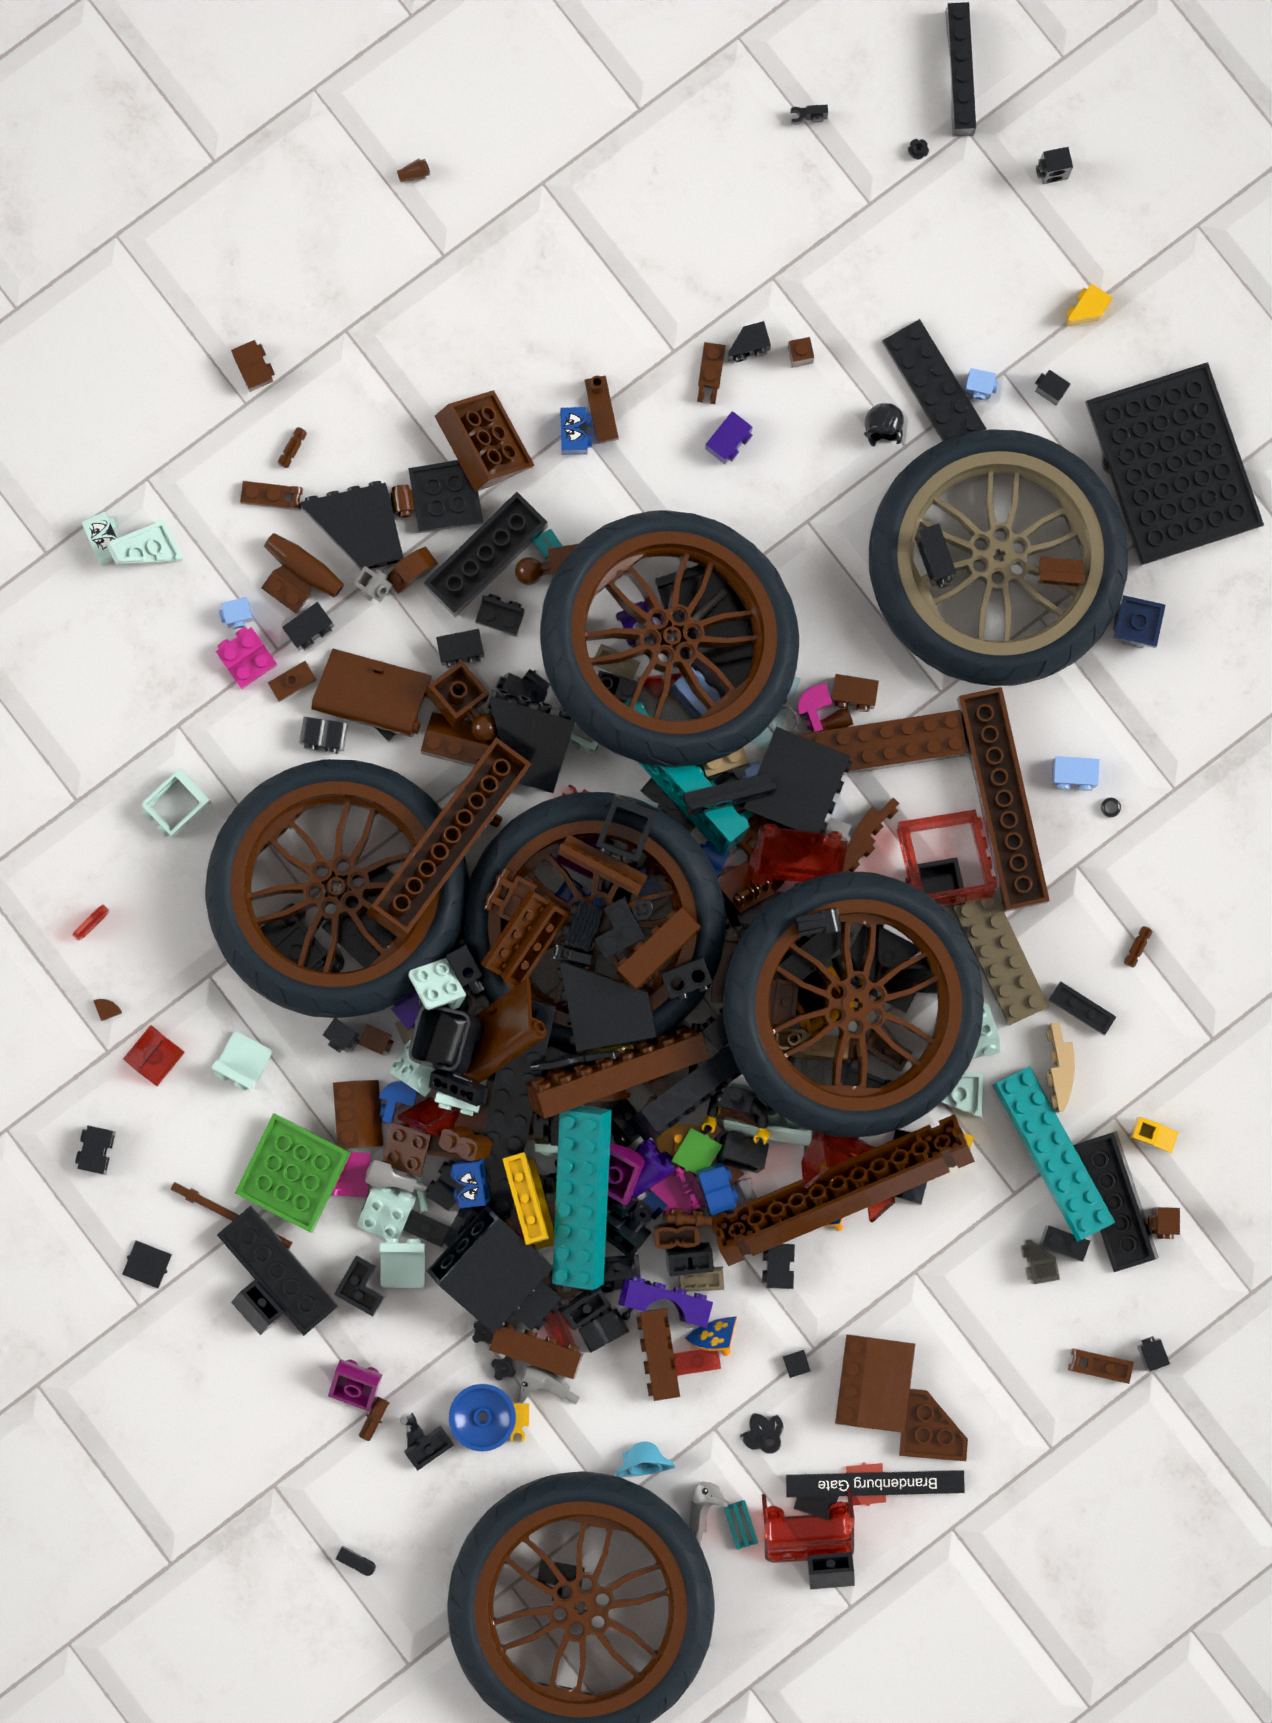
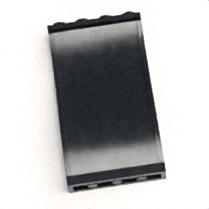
M696 565L684 570L680 582L678 604L685 607L689 606L697 593L705 567ZM677 572L655 579V585L663 609H668L671 588ZM711 572L705 591L692 611L691 617L721 588L727 595L701 620L722 613L746 611V609L730 586L719 576ZM673 615V619L676 622H682V618L679 615ZM750 619L720 623L704 629L705 636L722 638L753 636ZM689 631L687 633L689 638L696 639L694 632ZM747 644L728 648L697 647V650L716 665L733 687L737 688L745 681L750 670L754 645ZM680 651V656L683 659H689L687 652ZM694 663L691 664L695 671H699L704 676L705 682L718 691L720 699L725 696L726 692L710 675Z

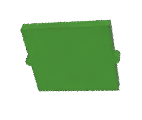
M690 1127L671 1161L684 1167L685 1171L697 1174V1170L709 1167L723 1145L710 1138L707 1133L704 1135Z

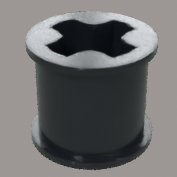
M557 1172L549 1173L544 1176V1179L546 1180L547 1193L553 1194L556 1193Z

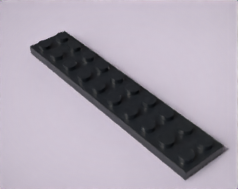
M531 1000L532 1017L545 1025L546 1036L496 1071L483 1135L493 1142L490 1156L484 1158L491 1199L486 1205L500 1217L508 1219L511 1216L514 1199L503 1159L525 1152L533 1116L525 1085L531 1083L532 1079L542 1075V1071L533 1072L531 1070V1063L545 1061L557 1005ZM476 1206L473 1208L481 1211L485 1206Z

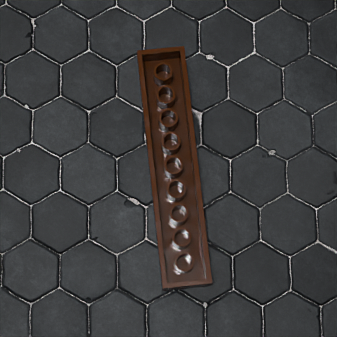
M999 687L961 695L957 698L959 710H961L964 735L1003 910L1008 912L1046 904L1050 900L1003 689Z
M495 738L366 914L403 940L532 763L501 740Z

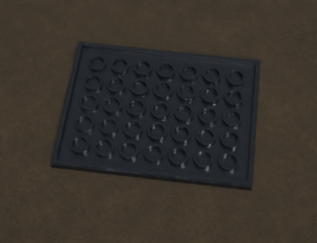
M1208 362L1085 402L1141 566L1264 526Z

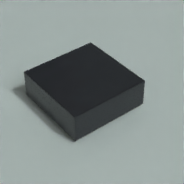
M804 1350L783 1356L789 1378L811 1371Z

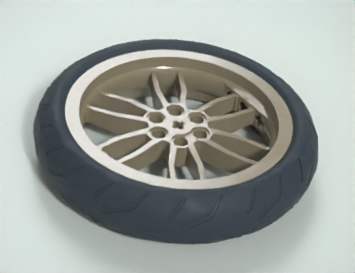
M988 429L948 438L920 454L898 474L884 495L874 518L869 541V574L875 598L884 618L895 636L915 656L941 673L959 680L989 686H1015L1040 680L1063 670L1085 655L1103 636L1122 600L1128 575V547L1124 525L1117 505L1105 484L1081 458L1061 445L1039 435L1017 430ZM994 474L1011 475L1013 478L1011 507L1006 523H996L992 502ZM986 475L985 506L988 531L982 532L962 512L939 497L953 486L965 480ZM1019 478H1023L1038 484L1054 495L1060 510L1041 518L1017 535L1012 532L1011 528L1018 504ZM932 504L956 519L972 536L971 540L967 541L942 530L946 543L970 553L969 559L953 563L956 571L967 569L970 577L955 589L936 599L935 597L932 598L926 582L929 581L928 575L926 574L921 577L914 564L915 536L919 527L926 528L933 525L923 518ZM1059 517H1064L1071 531L1069 534L1054 541L1030 545L1027 538L1036 530ZM994 532H1003L1005 535V539L1001 541L997 540L994 536ZM1075 538L1083 552V575H1085V582L1082 587L1078 588L1056 585L1073 596L1069 606L1063 611L1041 596L1024 578L1027 573L1037 577L1039 573V567L1027 562L1026 556L1054 549ZM983 541L986 548L984 550L977 549L975 542ZM1015 543L1021 544L1023 552H1015L1012 545ZM996 553H998V556L1002 554L1001 562L998 559H994ZM981 562L984 565V570L981 572L976 571L973 564ZM1019 565L1022 568V573H1013L1011 566ZM999 574L1003 582L1000 584L994 583L992 575ZM977 580H981L985 583V589L979 609L978 636L973 637L946 623L941 618L936 605L955 597ZM1014 582L1034 602L1055 614L1057 619L1037 633L1011 640V602L1008 583ZM991 591L1001 592L1004 609L1003 641L984 639L986 607Z

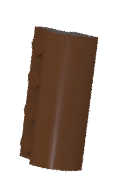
M530 889L481 964L500 975L504 980L517 986L529 977L570 914L549 898Z

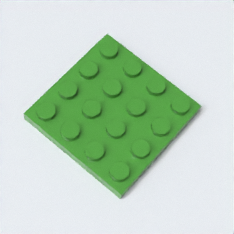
M273 1113L235 1194L313 1233L351 1152Z

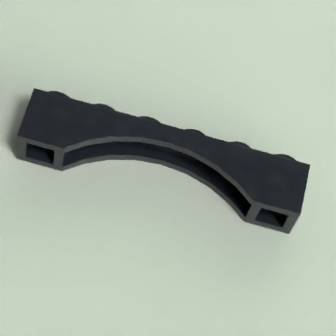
M969 2L948 3L945 13L951 69L952 137L974 136L976 131L970 7Z

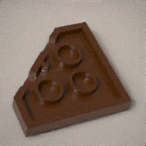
M910 1389L905 1433L901 1432L899 1456L966 1461L968 1438L927 1390Z

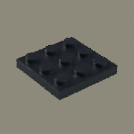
M458 460L408 468L419 533L483 523L479 493L474 491Z

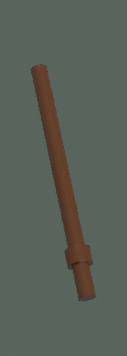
M174 1182L170 1189L186 1197L185 1200L191 1203L196 1202L231 1221L239 1216V1214L201 1196L199 1191L193 1188L188 1189ZM277 1234L290 1249L293 1242Z

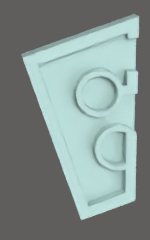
M164 520L106 544L116 564L176 562L183 559Z
M965 1072L957 1086L942 1103L982 1117L983 1073Z

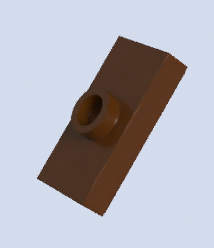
M306 661L271 680L268 684L278 701L281 702L317 679Z

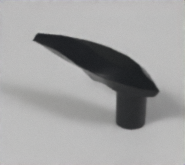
M413 1412L409 1416H402L400 1419L402 1425H407V1449L415 1444L416 1441L409 1428L417 1422Z

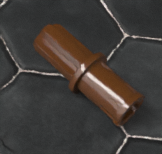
M377 1396L370 1413L366 1414L367 1419L359 1433L360 1438L366 1441L371 1440L379 1423H382L381 1419L390 1402Z

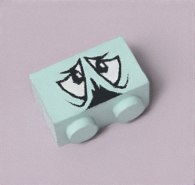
M103 512L82 521L83 528L99 563L103 565L114 560L106 544L122 536L117 537L114 529L118 527L113 516L108 517L107 513Z

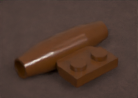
M273 533L264 544L267 551L282 566L272 571L261 589L295 614H298L310 597L311 587L333 598L344 587V583L324 563L298 544L276 533Z
M776 979L772 981L769 999L770 1020L772 1024H780L796 1015L799 987L789 980Z

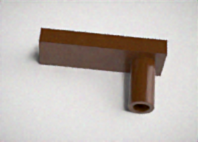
M597 375L584 379L597 444L619 440L606 375Z

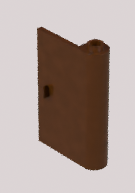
M333 648L313 696L311 708L314 711L413 737L420 730L421 722L418 721V712L432 675Z
M526 978L475 1015L482 1021L484 1031L481 1042L475 1045L469 1069L461 1075L481 1083L546 1036L545 1025L532 1017L530 979Z

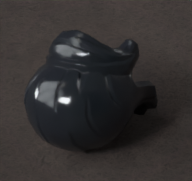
M880 403L873 406L867 412L865 417L866 432H864V435L868 438L871 446L875 447L877 441L881 440V438L888 441H896V444L901 443L904 416L900 408L891 403Z

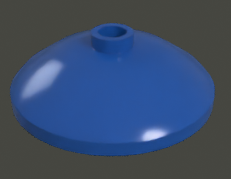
M475 1384L465 1388L455 1397L449 1410V1425L452 1434L460 1444L474 1451H491L500 1447L509 1439L515 1427L516 1413L511 1399L503 1390L490 1384ZM480 1413L487 1415L485 1421L479 1420L478 1416Z

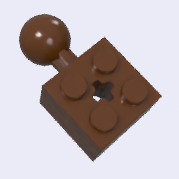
M578 544L549 548L548 562L540 563L532 557L521 559L515 567L516 578L525 585L536 584L543 575L551 574L553 579L561 563Z
M462 660L428 685L425 693L426 696L452 727L468 717L472 722L471 732L477 740L488 742L497 736L498 730L494 716L482 714L478 710L479 707L487 702L490 693Z

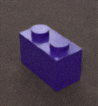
M732 411L705 444V449L724 464L729 460L732 462L739 454L737 449L741 444L746 445L752 438L753 434L751 432L753 427Z

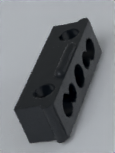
M438 1069L430 1074L429 1088L476 1107L487 1103L489 1087L460 1074Z

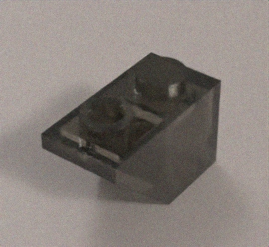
M1023 1240L1024 1245H1021V1253L1023 1259L1027 1258L1028 1267H1025L1027 1281L1031 1280V1284H1039L1060 1280L1056 1257L1032 1240Z

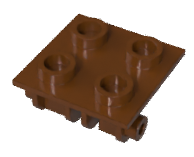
M749 860L718 877L721 891L740 914L775 893L771 889L772 879L769 876L762 877Z
M391 1122L382 1162L391 1164L393 1169L421 1177L432 1135L409 1128L410 1125L406 1123L398 1124Z

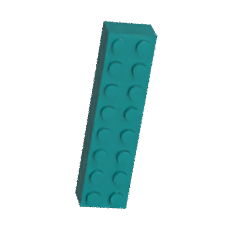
M631 698L624 703L626 706H629ZM637 701L634 710L649 716L644 705ZM639 763L722 856L743 840L750 826L747 819L742 814H738L733 806L688 816L683 794L716 786L713 782H709L706 779L704 772L699 766L663 767Z
M578 1106L559 1114L552 1284L594 1290L604 1284L612 1110Z

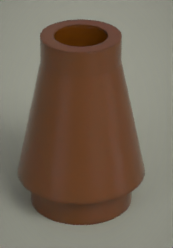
M420 158L397 170L401 183L426 179V176L431 175L426 159L420 160Z
M841 708L820 720L823 731L854 725L848 708L844 710Z

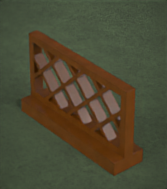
M568 834L566 840L559 848V855L636 896L640 893L648 875L610 855L600 852L599 849Z

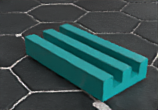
M745 1500L724 1507L736 1549L739 1550L758 1544ZM739 1506H742L752 1537L750 1541H748L738 1509ZM734 1508L743 1543H739L729 1509Z

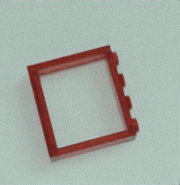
M976 809L898 822L896 831L908 882L922 892L924 890L910 833L970 823L985 884L927 894L941 906L993 898L994 891L997 889L996 877L992 876L990 870L992 869V860L986 854V849L988 848L987 839L985 836L982 837L981 833L983 829L982 819L977 817Z

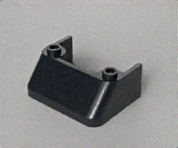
M884 924L876 925L874 980L893 965L900 962L899 950L891 945H883ZM968 927L960 928L967 939ZM911 964L900 970L883 986L889 992L905 989L930 977L932 972L929 965ZM935 982L914 993L937 994Z

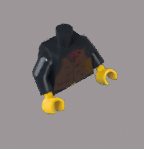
M725 1086L723 1092H718L711 1097L707 1110L708 1116L704 1118L702 1130H704L705 1125H710L712 1127L711 1133H713L717 1124L715 1117L758 1127L759 1130L754 1136V1142L758 1143L761 1137L764 1140V1145L770 1137V1132L766 1129L768 1127V1108L760 1101L756 1093Z

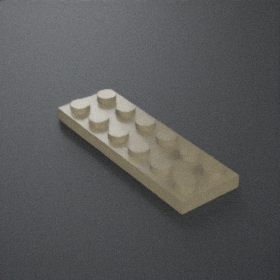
M993 888L967 899L965 904L952 906L961 927H968L967 939L1008 1025L1010 1026L1048 1008L1049 1005Z

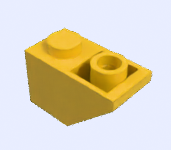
M1090 284L1088 289L1083 287L1077 297L1080 300L1076 307L1072 305L1065 315L1068 317L1066 325L1074 326L1098 321L1113 297L1093 284Z
M1137 1117L1130 1139L1172 1153L1179 1132L1149 1119Z

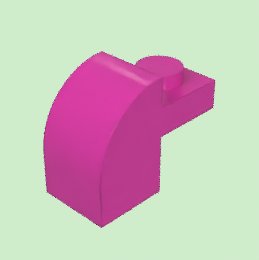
M826 683L807 689L799 700L797 715L798 717L807 715V718H804L808 731H823L817 711L832 706V700Z

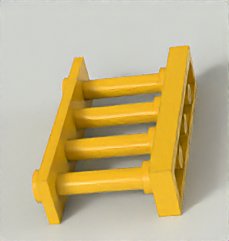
M524 1152L504 1158L503 1163L526 1245L535 1243L536 1250L553 1246L554 1226L535 1159L527 1161L526 1153Z

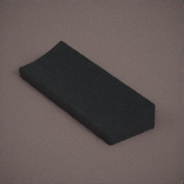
M1117 1131L1074 1144V1148L1115 1221L1114 1224L1100 1230L1113 1271L1117 1272L1159 1258L1151 1232L1148 1230V1223Z

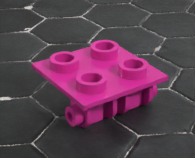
M351 1152L331 1195L368 1197V1183H366L365 1177L367 1168L370 1165L371 1153Z
M682 1166L650 1188L668 1205L664 1211H669V1208L683 1209V1212L689 1213L692 1209L695 1210L706 1204L704 1195L692 1172L685 1171V1168Z

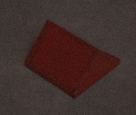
M150 1025L123 1060L158 1087L184 1055L185 1051Z
M429 1097L397 1115V1118L440 1139L442 1130L454 1127L460 1112L455 1107H452L451 1110L439 1108V1103H436L434 1098Z

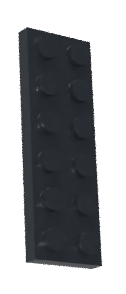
M920 319L882 341L942 441L953 436L987 429Z
M252 1205L217 1234L220 1240L281 1308L303 1336L338 1307Z

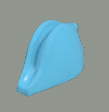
M644 1441L636 1443L629 1451L623 1452L624 1464L616 1471L617 1477L649 1475L674 1469L675 1465L673 1461L666 1459L660 1453L655 1444Z

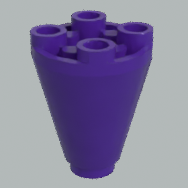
M651 1139L641 1141L635 1151L643 1157L645 1163L631 1199L638 1197L671 1175L675 1170V1166L671 1161L672 1156L666 1151L661 1153Z

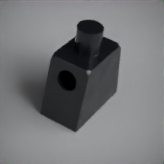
M465 943L446 953L462 986L467 985L472 995L484 990L479 980L482 974ZM470 967L472 973L465 976L463 970Z

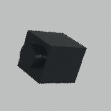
M1049 369L1046 375L1041 373L1035 384L1038 386L1035 392L1057 406L1071 383Z
M1154 1336L1141 1340L1142 1344L1138 1345L1137 1348L1146 1371L1151 1372L1170 1364L1161 1339H1154Z

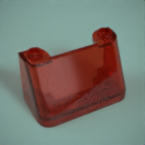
M764 824V827H760L758 830L747 874L752 883L763 884L764 878L769 882H772L773 879L804 882L826 874L843 872L848 841L842 836V833L837 831H829L828 834L777 828L773 824Z

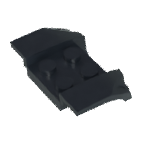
M288 904L280 911L286 910L295 904ZM306 911L287 919L264 924L261 927L269 942L280 953L295 963L299 961L308 932L306 927L300 922L305 917ZM315 937L312 940L304 967L323 971L328 951ZM338 946L330 972H340L344 968L345 960Z

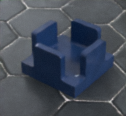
M1123 595L1120 607L1116 613L1113 639L1121 640V644L1143 648L1148 646L1156 648L1166 605Z

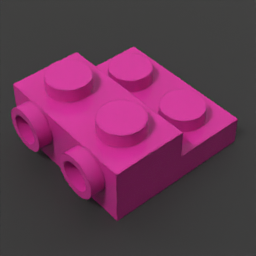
M246 627L241 628L235 633L236 638L231 641L228 639L222 641L217 646L218 650L215 651L241 689H244L277 666V663L252 627L249 629Z

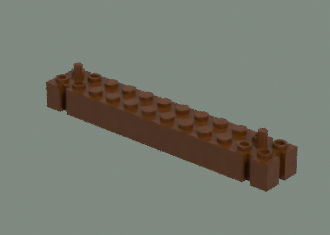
M955 1114L939 1120L940 1125L934 1128L931 1125H927L734 1208L735 1213L727 1215L724 1212L712 1217L711 1226L717 1237L716 1241L720 1253L727 1265L731 1266L745 1260L744 1255L752 1253L755 1256L950 1172V1167L953 1168L957 1165L959 1169L975 1162Z

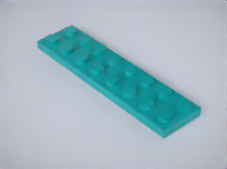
M1029 1066L993 1084L995 1092L1076 1241L1079 1242L1114 1224L1115 1221L1031 1067Z

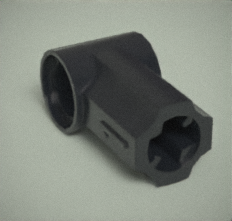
M838 908L824 909L818 911V913L795 917L794 923L798 936L841 931Z

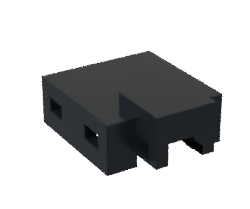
M957 857L915 864L913 868L914 877L905 878V883L912 885L933 898L942 908L962 905L966 902V893Z

